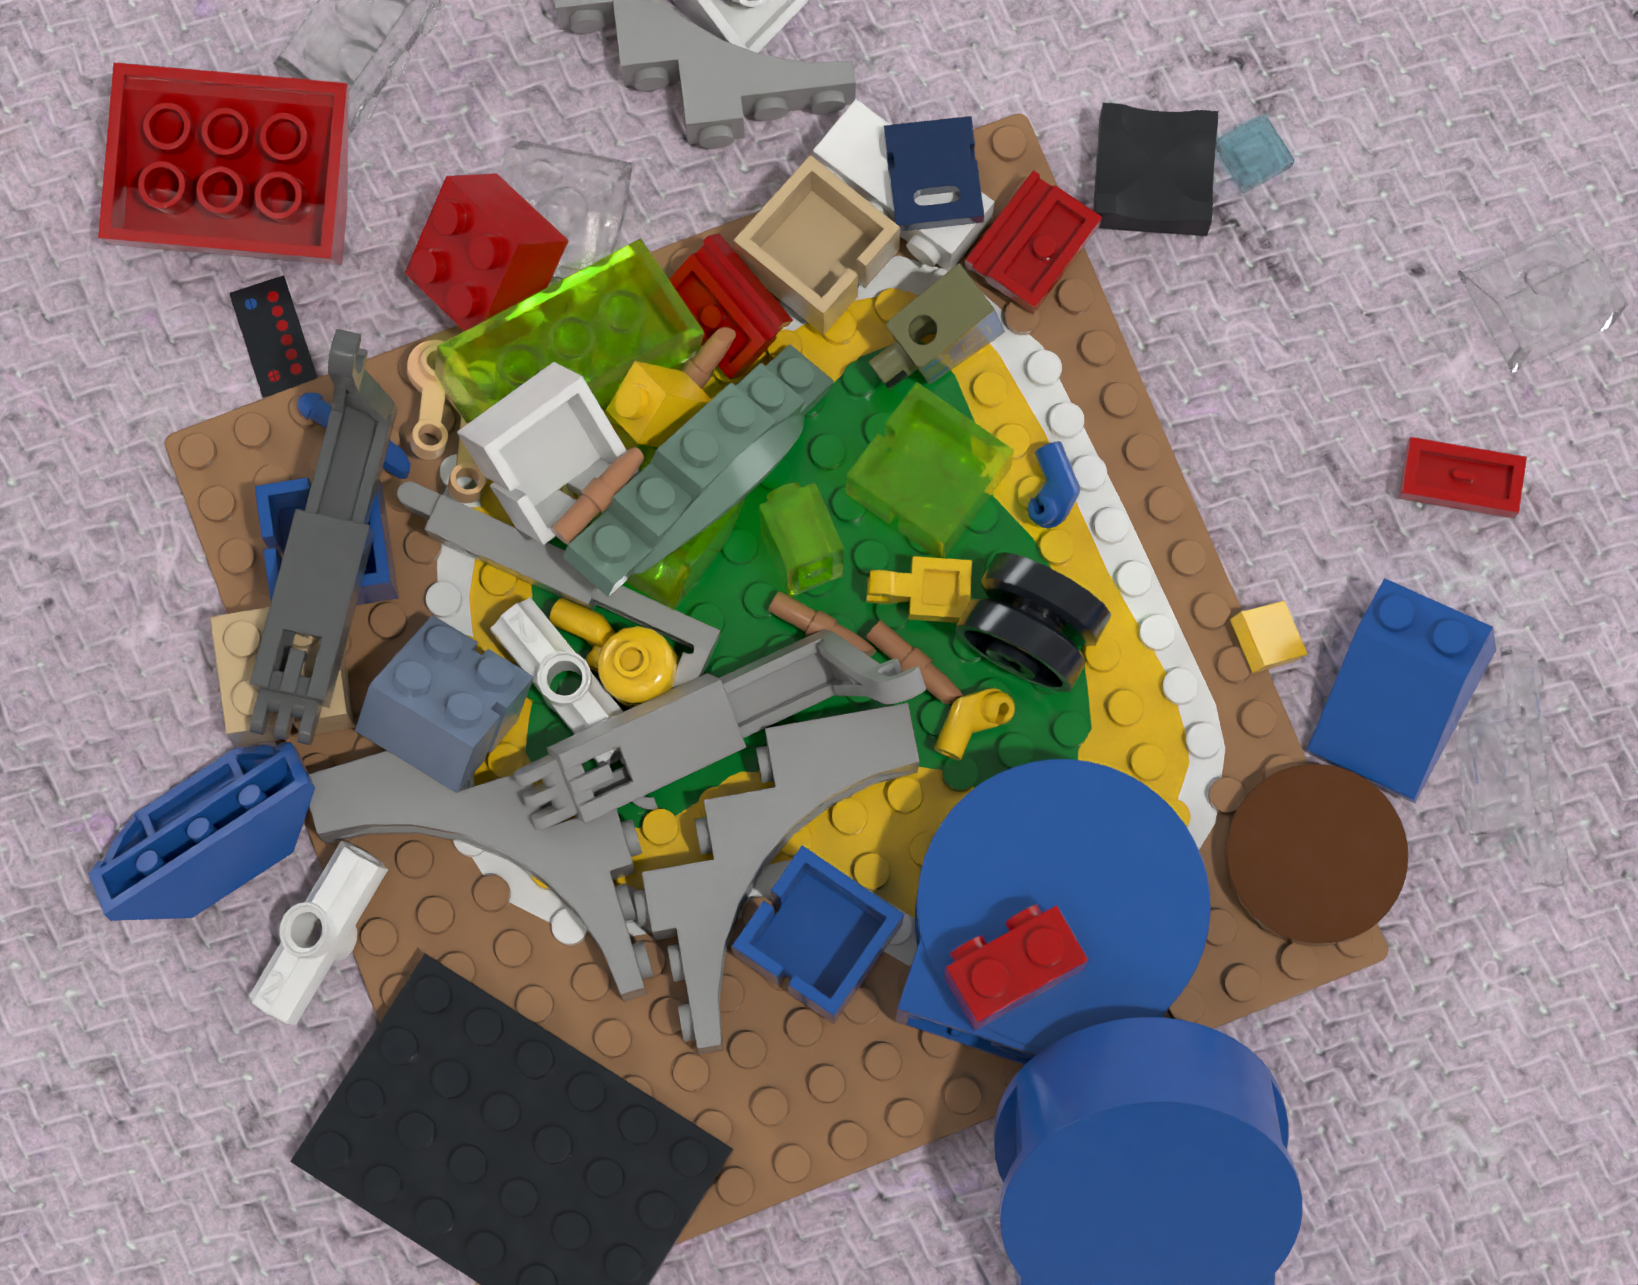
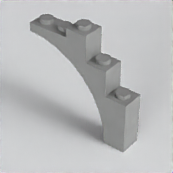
M555 0L560 30L571 29L576 33H592L601 30L605 25L616 24L624 87L635 86L639 90L653 91L666 87L669 82H681L688 145L700 144L701 147L709 149L726 147L731 145L734 139L745 138L743 118L745 116L754 115L759 120H776L785 117L788 111L811 109L814 113L829 114L844 109L846 105L852 104L856 97L853 61L804 62L762 55L717 38L681 16L665 0Z
M908 703L765 728L767 746L756 747L762 783L774 781V788L704 800L707 817L695 819L701 854L713 853L714 859L642 872L645 889L633 891L639 926L651 925L655 940L678 936L679 944L669 945L668 953L673 981L685 980L689 1004L678 1006L684 1042L696 1040L699 1055L723 1051L720 998L725 957L740 911L763 870L797 832L832 805L872 785L918 772L919 758Z
M389 751L309 774L315 786L309 806L317 834L325 844L373 834H421L463 842L506 859L548 886L581 919L605 955L624 1002L647 995L643 979L654 976L644 941L632 944L626 921L636 919L637 917L627 884L615 886L613 881L636 873L631 857L643 853L633 820L621 822L617 809L587 823L575 818L537 830L531 816L552 804L549 801L534 808L526 806L523 794L536 787L534 783L519 786L515 775H511L468 789H460L456 793Z

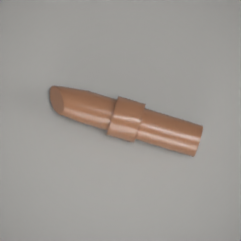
M728 327L718 329L704 343L696 355L686 361L679 371L685 372L702 389L712 377L711 372L728 351L736 337V332Z
M635 447L630 448L611 463L598 478L594 477L580 492V497L551 527L552 532L567 545L570 544L598 513L602 514L611 505L612 497L621 490L642 464L644 456L641 450Z
M778 591L769 606L768 611L806 632L805 636L807 637L827 629L835 632L869 657L877 652L870 643L859 635L838 624L837 619L821 610L817 612L781 591Z
M882 620L866 636L872 644L891 660L898 658L903 672L908 668L919 666L927 688L926 690L942 703L953 704L956 699L964 696L958 687L932 664L933 660L918 647L913 648Z

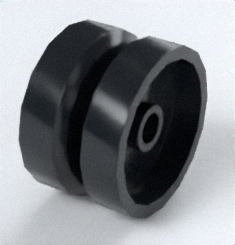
M1007 552L996 553L981 581V586L989 599L970 600L956 625L955 632L977 653L1008 672L1046 689L1057 692H1071L1086 663L1078 647L1096 646L1110 620V611L1090 591L1046 565L1020 555Z

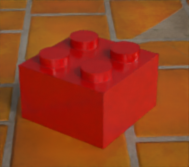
M497 173L446 176L405 270V274L475 342L525 337L569 240Z

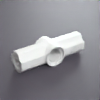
M531 597L516 603L508 609L490 628L492 634L517 665L534 676L532 683L542 694L547 706L559 715L574 735L623 712L592 674L586 660L575 653ZM562 671H573L582 676L581 686L571 695H558L550 689L552 679ZM616 747L593 759L596 763L605 761L610 765L620 760L622 755L619 747Z
M345 841L339 843L306 901L291 907L283 916L280 924L281 943L249 995L253 1000L252 1004L266 1014L286 1024L296 1025L331 965L346 959L353 951L357 941L356 923L389 870L384 866L385 863L351 843ZM321 923L322 934L320 940L316 943L315 932Z

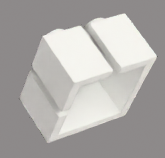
M555 362L457 431L458 436L483 476L493 481L490 487L515 527L543 545L556 536L552 532L551 527L577 501L558 489L566 484L569 490L580 496V492L594 477L598 478L611 463L627 451L583 377ZM638 469L627 483L640 473Z

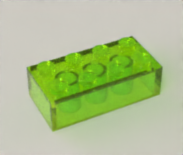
M640 238L438 345L435 375L467 424L553 362L581 375L601 409L605 411L634 361L680 370L689 358H693L700 350L704 331Z

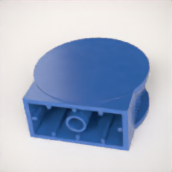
M1051 759L1031 762L998 773L978 785L952 808L940 824L925 855L915 905L917 951L897 1008L895 1022L1025 1065L1036 1054L1052 1043L1086 1027L1125 1018L1162 1017L1176 1001L1193 976L1204 951L1209 931L1210 890L1207 873L1195 840L1184 822L1165 800L1142 782L1111 767L1088 761ZM1038 904L1042 913L1057 905L1089 960L1084 970L974 1031L944 978L945 968L954 963L950 953L962 944L980 935H983L988 944L1006 934L1009 930L1005 922L1033 905Z
M1125 1018L1096 1024L1071 1033L1036 1054L1014 1076L998 1105L994 1120L993 1138L995 1160L1003 1182L999 1206L1000 1226L1004 1248L1015 1268L1016 1285H1275V1272L1288 1257L1300 1230L1303 1214L1302 1194L1297 1170L1287 1151L1289 1123L1284 1097L1279 1084L1264 1062L1236 1039L1202 1024L1171 1018Z

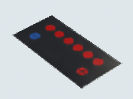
M284 275L229 293L263 398L317 379Z

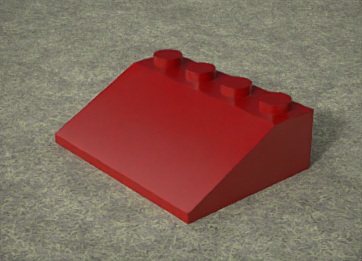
M113 62L98 238L118 246L342 265L347 217L349 84Z

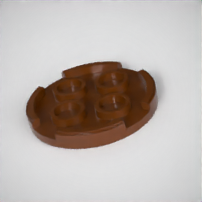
M1305 764L1293 766L1269 776L1254 787L1236 810L1227 832L1225 867L1231 889L1233 888L1243 907L1261 925L1260 927L1276 937L1291 943L1306 946H1329L1349 941L1363 934L1376 925L1390 911L1397 901L1406 879L1408 843L1404 827L1395 808L1387 797L1371 782L1341 767L1324 764Z

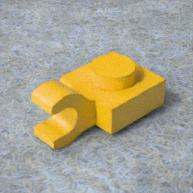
M913 556L910 573L870 570V577L867 580L866 602L876 604L909 602L908 620L958 623L970 602L972 560Z

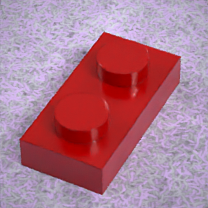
M1410 437L1406 445L1398 499L1515 519L1520 510L1527 457Z

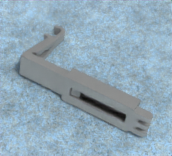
M408 481L399 486L397 491L398 499L408 511L428 520L424 530L432 539L558 597L590 610H594L597 605L645 628L653 629L660 635L693 649L694 652L691 654L683 652L677 665L674 685L670 690L703 675L721 637L720 630L622 585L608 597L562 558L565 550L549 543L543 545L517 528L415 482ZM642 796L632 801L636 806L645 810L658 809L654 797Z
M823 629L720 678L706 673L547 747L549 755L519 768L514 772L519 786L529 785L540 779L543 781L542 784L523 794L528 808H534L551 801L552 805L531 816L535 829L541 830L551 827L572 816L587 823L746 748L743 738L831 696H867L884 704H894L911 699L924 692L927 688L919 666L908 668L903 672L898 658L879 664L835 632ZM619 747L622 755L620 760L625 766L612 772L609 764L601 761L597 763V768L585 773L582 763Z

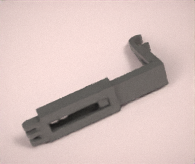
M337 329L334 334L328 359V374L334 385L328 424L305 511L296 509L250 680V685L255 692H258L251 718L250 732L263 735L268 726L270 713L274 712L278 713L274 727V737L287 740L294 717L302 719L298 729V743L311 745L313 742L322 707L330 708L374 538V533L368 522L398 410L391 397L365 369L368 350L359 348L361 334ZM296 633L306 638L308 636L321 638L311 678L300 676L303 663L307 661L308 654L306 651L292 648Z

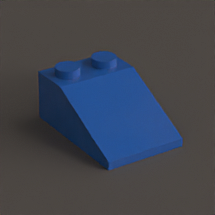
M1384 578L1354 634L1307 748L1308 754L1336 767L1352 771L1372 784L1415 804L1496 652L1493 626Z

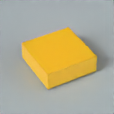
M1285 600L1242 611L1230 619L1252 673L1296 662L1308 654Z

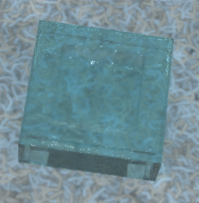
M1265 113L1216 140V151L1243 194L1290 169L1295 161Z

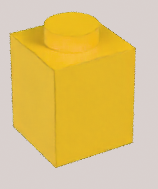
M634 361L606 410L638 444L659 448L712 399L683 371Z

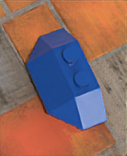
M292 742L279 743L278 746L258 745L234 748L134 813L111 843L104 860L97 861L88 873L104 915L110 921L193 918L292 854L315 790V786Z

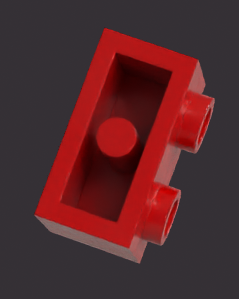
M1038 904L1033 905L1005 922L1009 930L1006 934L988 944L983 935H980L962 944L950 953L954 963L945 968L944 978L974 1031L1084 970L1089 960L1057 905L1043 913Z

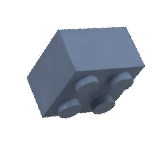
M432 615L370 683L355 731L458 793L485 761L487 752L491 753L517 723L534 676L490 649H487L483 655L475 651L478 644L477 641Z

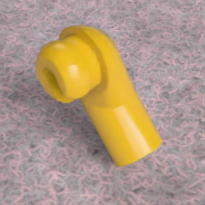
M564 598L559 599L550 612V622L555 627L585 639L593 647L585 660L590 669L599 674L598 659L601 649L616 632L602 614Z
M992 688L956 699L951 706L934 750L951 759L961 760L972 733L1006 724L1012 719L1015 713V703L1012 697L1001 690Z

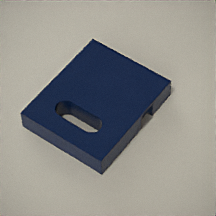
M972 116L884 125L894 220L900 227V232L984 223L978 162L975 158L974 150L975 139ZM952 192L959 196V200L951 203L922 206L914 201L915 198L923 195Z

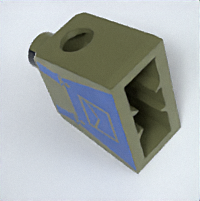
M959 263L887 322L886 327L895 342L868 363L889 390L916 370L930 384L1005 333V330L994 307ZM937 334L935 339L929 344H919L926 335Z

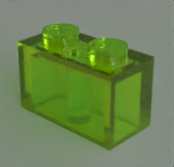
M795 482L770 492L766 496L768 502L759 505L761 535L787 595L793 597L842 577L844 547L816 483L801 488L800 483Z

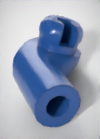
M1060 441L1047 444L1037 449L1034 453L1045 482L1035 499H1030L1027 512L1031 521L1042 528H1053L1064 522L1080 494L1079 483Z

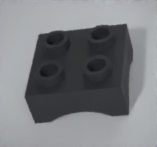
M1103 102L1099 118L1093 211L1102 217L1099 228L1207 236L1212 222L1214 162L1219 111H1153L1125 104Z

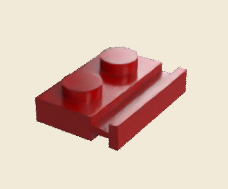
M1033 170L966 258L965 268L971 272L974 270L983 276L988 284L1034 315L1099 228L1102 217L1058 186H1051L1042 180L1040 174Z
M718 233L708 235L703 240L704 244L686 259L657 294L701 346L720 328L728 327L736 332L735 339L718 364L720 369L731 380L742 377L777 339L776 335L784 327L789 326L793 319Z

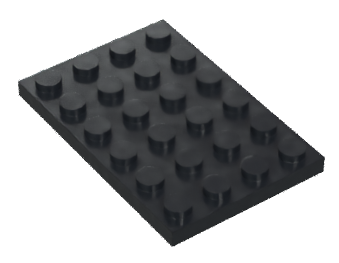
M424 954L290 1162L480 1285H650L734 1149L438 961Z

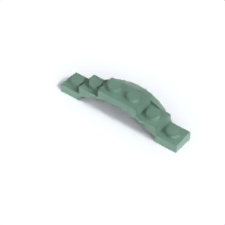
M789 344L766 366L760 363L736 386L733 383L726 386L656 450L651 463L612 497V503L607 510L568 544L562 558L609 597L633 574L645 572L697 536L755 489L773 471L797 441L804 428L805 414L828 394L834 381Z

